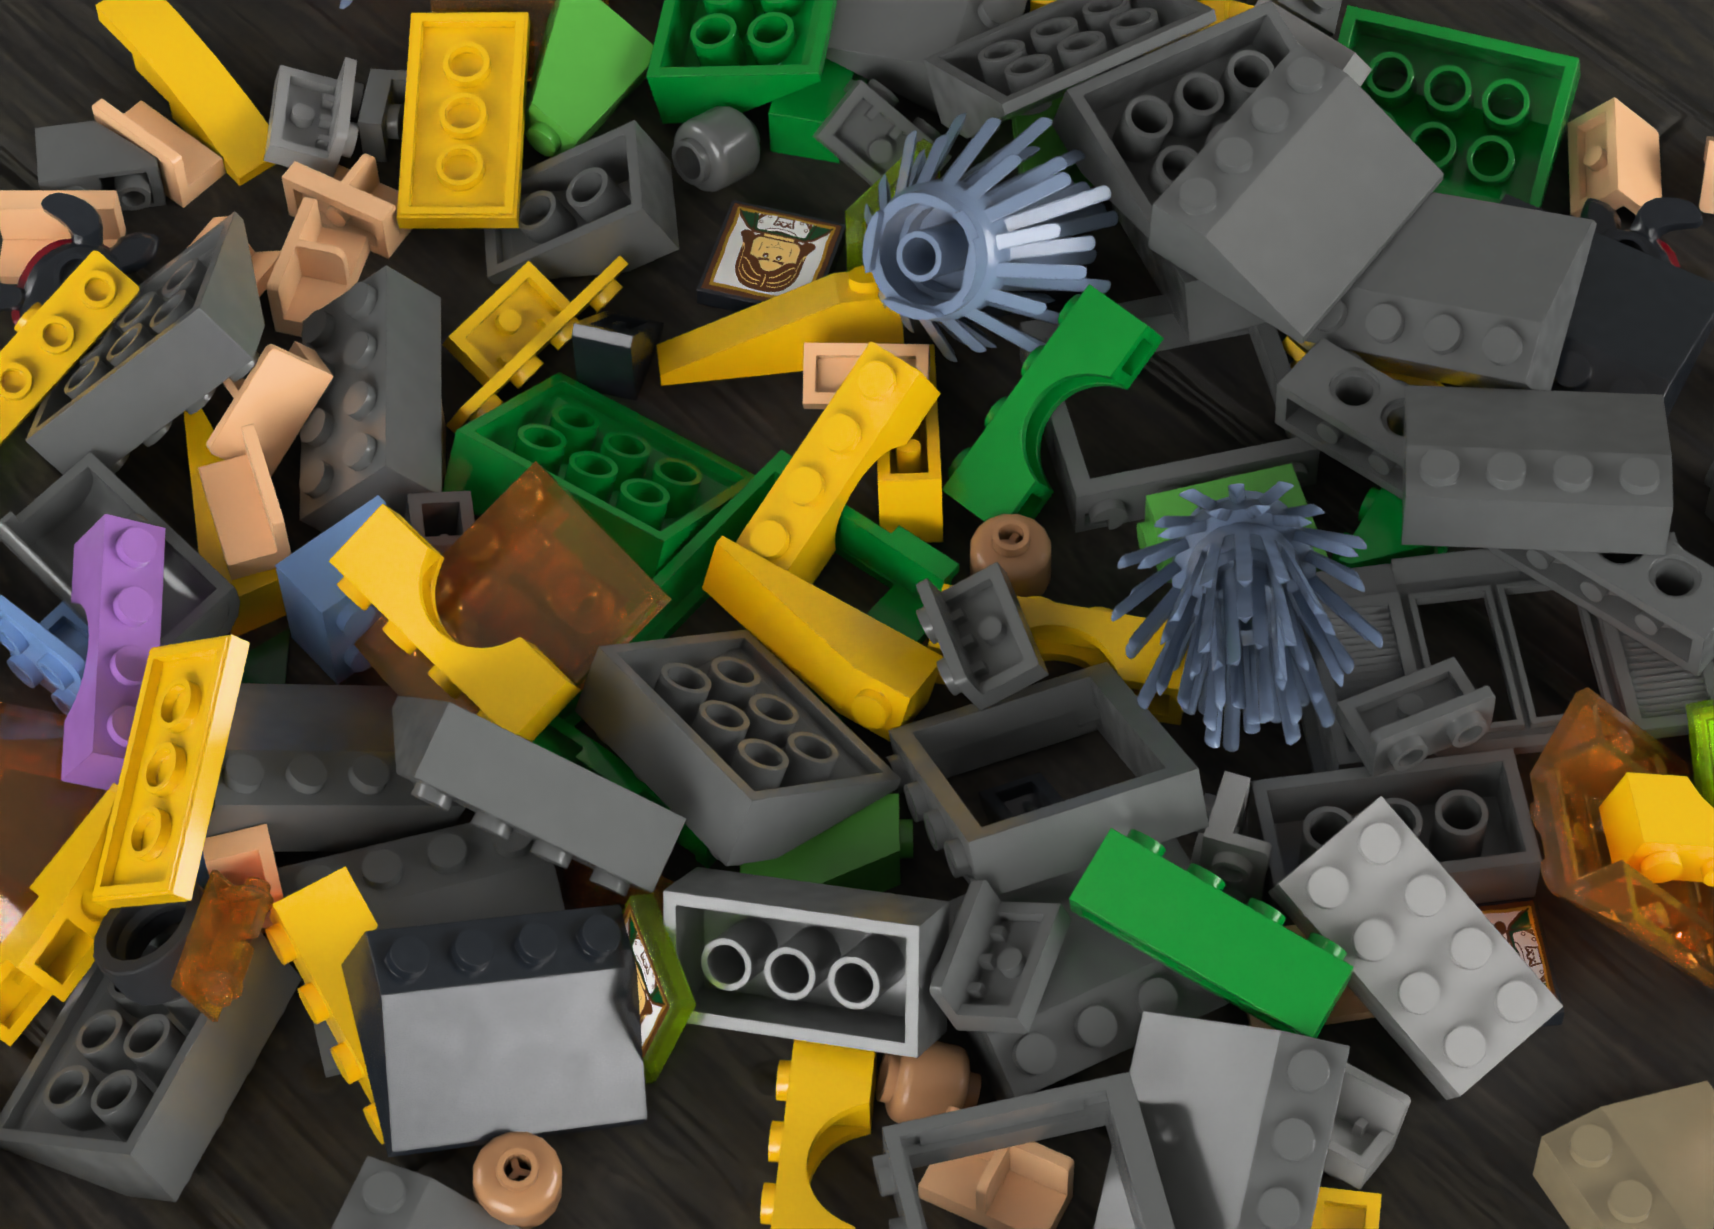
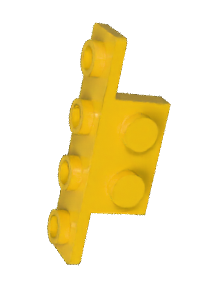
M92 251L43 305L39 302L32 305L15 325L14 330L18 333L0 350V446L139 295V286L99 251Z
M618 256L571 302L530 261L523 265L451 333L442 344L483 385L457 411L446 426L455 434L456 430L464 426L469 420L473 421L503 404L504 402L496 394L509 382L517 389L524 385L544 364L537 355L549 343L557 350H560L572 338L573 325L579 321L576 318L589 305L598 313L619 293L623 286L616 278L626 268L628 263L621 256Z

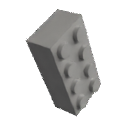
M1382 796L1368 805L1268 891L1269 895L1306 938L1309 937L1311 932L1320 934L1347 952L1343 961L1354 967L1351 979L1347 984L1349 988L1446 1100L1463 1095L1563 1007L1559 1000Z

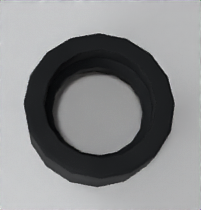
M196 881L191 901L111 908L103 918L95 935L93 957L100 970L127 999L143 1006L164 1004L185 995L204 980L218 963L228 941L229 921L217 903ZM181 921L180 926L167 942L153 953L141 957L143 951L158 934L168 926Z

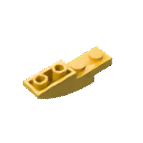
M115 783L107 790L29 888L39 897L0 944V1040L10 1047L52 995L63 1003L95 961L93 957L94 938L110 908L92 902V893L118 787Z

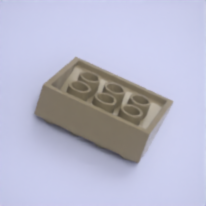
M1708 1081L1601 1106L1541 1136L1533 1176L1570 1229H1714V1089Z

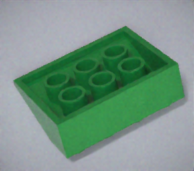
M664 0L646 75L663 124L685 123L687 120L716 106H731L744 113L820 82L837 0Z
M1347 5L1337 42L1354 51L1372 69L1361 85V88L1444 173L1442 182L1433 192L1500 203L1505 194H1508L1538 208H1542L1578 86L1580 58Z
M558 372L456 430L442 492L471 491L474 515L492 520L514 532L515 536L521 541L538 545L565 560L571 568L595 576L617 588L621 595L632 600L755 475Z

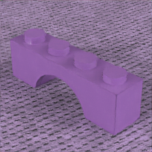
M104 514L74 544L71 603L83 606L88 620L89 638L87 659L81 685L73 706L64 720L61 781L108 790L113 783L117 785L119 783L149 651L152 647L160 646L165 528Z

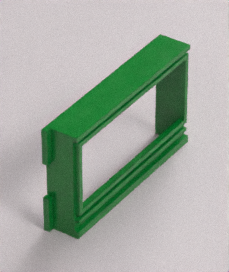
M780 450L561 670L581 691L532 743L670 810L645 783L636 778L633 770L622 759L579 731L586 722L575 712V708L598 646L667 639L710 597L702 589L716 542L721 536L736 542L792 459L791 455ZM845 504L836 529L835 553L890 588L867 615L922 644L928 636L924 632L916 614V610L924 606L916 584L928 578L941 592L943 584L952 585L953 577L959 572V563L900 525L890 533ZM809 687L811 692L820 701H822L844 724H846L850 720L842 716L841 714L837 713L827 702H825L815 691H813ZM684 824L676 842L693 853L697 862L706 868H710L717 859L710 853L709 848Z

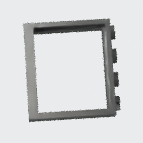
M1166 294L1118 303V305L1164 338L1155 352L1250 334L1276 407L1277 383L1291 370L1277 328L1266 322L1190 343L1174 317L1173 309ZM1036 319L1021 322L1020 330L1047 343L1059 324ZM1020 347V362L1023 366L1031 352ZM1065 401L1053 412L1043 432L1075 533L1107 526L1109 530H1112L1123 523L1145 519L1146 495L1292 463L1301 487L1314 485L1317 481L1320 450L1285 429L1286 440L1091 479Z
M1107 661L1027 686L982 711L974 704H970L888 730L893 755L885 757V763L901 778L895 793L905 794L909 811L915 822L924 820L928 837L935 851L945 850L947 862L954 878L963 876L969 885L972 880H986L997 895L1089 866L1111 828L1127 836L1130 829H1135L1161 843L1209 827L1199 768L1148 709L1144 710L1139 706L1135 693ZM1097 730L1137 777L984 827L979 825L946 779Z
M1130 1072L882 1127L883 1155L874 1156L872 1159L881 1197L894 1195L899 1215L897 1218L889 1219V1229H927L912 1172L914 1168L1105 1125L1135 1229H1175Z

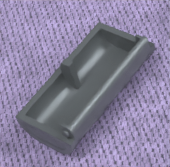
M91 452L86 454L18 515L15 516L10 511L0 519V541L87 626L88 620L83 606L71 603L74 544L104 514L165 528L160 646L225 636L231 631L238 617L240 599L235 587Z

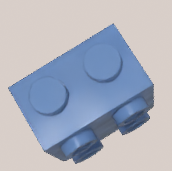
M0 594V642L10 652L11 657L7 660L9 668L27 686L35 688L38 684H41L50 691L55 705L67 716L76 699L84 674L88 652V626L63 601L40 623H37Z

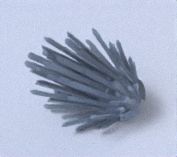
M967 113L958 115L953 120L947 133L935 140L927 160L924 148L914 161L917 131H912L905 140L895 196L891 199L890 184L886 174H884L878 185L879 211L874 213L867 203L865 205L864 219L867 229L862 247L865 273L872 272L875 282L879 287L878 297L885 309L888 306L891 310L900 314L903 325L912 333H914V319L919 320L942 355L950 361L957 362L955 352L937 324L955 340L967 345L975 352H985L987 349L984 346L997 348L991 337L965 320L964 316L1028 352H1032L1040 345H1046L1044 341L981 311L984 307L991 306L1048 323L1058 324L1060 313L1048 310L1046 306L1047 303L1054 302L1055 299L1047 294L1009 291L1083 292L1089 284L1103 294L1110 289L1111 282L1108 280L1085 278L1087 269L1082 265L1091 264L1097 256V251L1093 250L1096 244L1095 238L1090 235L1071 237L1076 234L1115 226L1118 222L1117 212L1114 210L1107 212L1106 206L1100 203L1111 198L1112 193L1108 186L1101 185L1090 189L1086 182L1081 181L1074 184L1069 174L1060 172L1066 167L1084 159L1085 154L1083 152L1073 149L997 184L1018 165L1033 157L1040 150L1037 146L1028 145L1052 125V120L1047 117L1038 118L1012 142L965 173L1001 124L999 118H989L940 179H935L961 131Z
M1279 481L1265 493L1247 491L1244 484L1228 485L1229 497L1217 501L1193 488L1185 490L1179 496L1197 505L1198 507L1190 516H1163L1154 524V527L1168 528L1157 537L1170 540L1125 554L1120 558L1117 565L1118 569L1140 563L1138 569L1151 568L1172 557L1171 563L1134 587L1130 595L1115 606L1111 620L1113 622L1124 616L1172 578L1173 587L1130 637L1125 652L1129 659L1135 658L1167 620L1160 645L1164 643L1165 645L1137 697L1138 704L1145 710L1149 707L1156 692H1158L1159 696L1162 695L1169 684L1172 672L1179 668L1188 648L1177 700L1182 710L1189 715L1195 714L1198 705V710L1204 715L1203 721L1206 725L1205 742L1212 748L1220 747L1223 706V747L1229 752H1235L1239 749L1241 709H1243V727L1246 733L1254 734L1259 732L1261 729L1260 723L1268 721L1272 723L1282 722L1285 741L1288 745L1296 743L1301 737L1298 722L1303 715L1302 708L1308 706L1310 699L1321 725L1325 728L1333 725L1335 715L1324 692L1302 627L1313 640L1332 678L1340 687L1344 683V673L1350 674L1353 671L1354 661L1336 637L1333 625L1319 600L1366 641L1370 640L1379 649L1383 646L1382 634L1316 575L1317 567L1348 586L1365 592L1364 584L1355 570L1314 551L1313 547L1345 557H1359L1353 548L1365 550L1367 549L1366 543L1359 536L1304 527L1312 523L1305 519L1306 517L1324 514V511L1314 504L1288 508L1279 501V498L1294 487L1293 484Z

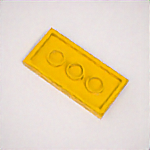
M528 12L411 13L397 204L399 229L519 228L530 40V18Z
M225 635L152 647L150 649L92 893V902L111 909L192 900L250 642L234 635Z

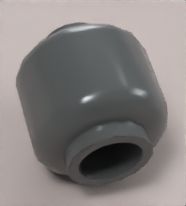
M716 106L679 126L674 137V147L672 149L674 167L681 178L687 183L705 192H717L746 178L756 170L760 161V135L755 124L742 112L731 106Z

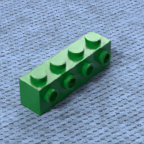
M1111 828L1069 898L1070 911L1272 1028L1317 1038L1351 979L1354 967L1343 961L1347 952L1320 934L1311 932L1306 940L1285 928L1283 924L1286 921V917L1261 900L1250 898L1247 905L1222 892L1226 883L1211 871L1194 863H1190L1187 870H1184L1162 857L1166 851L1165 847L1148 835L1138 830L1130 829L1127 836Z

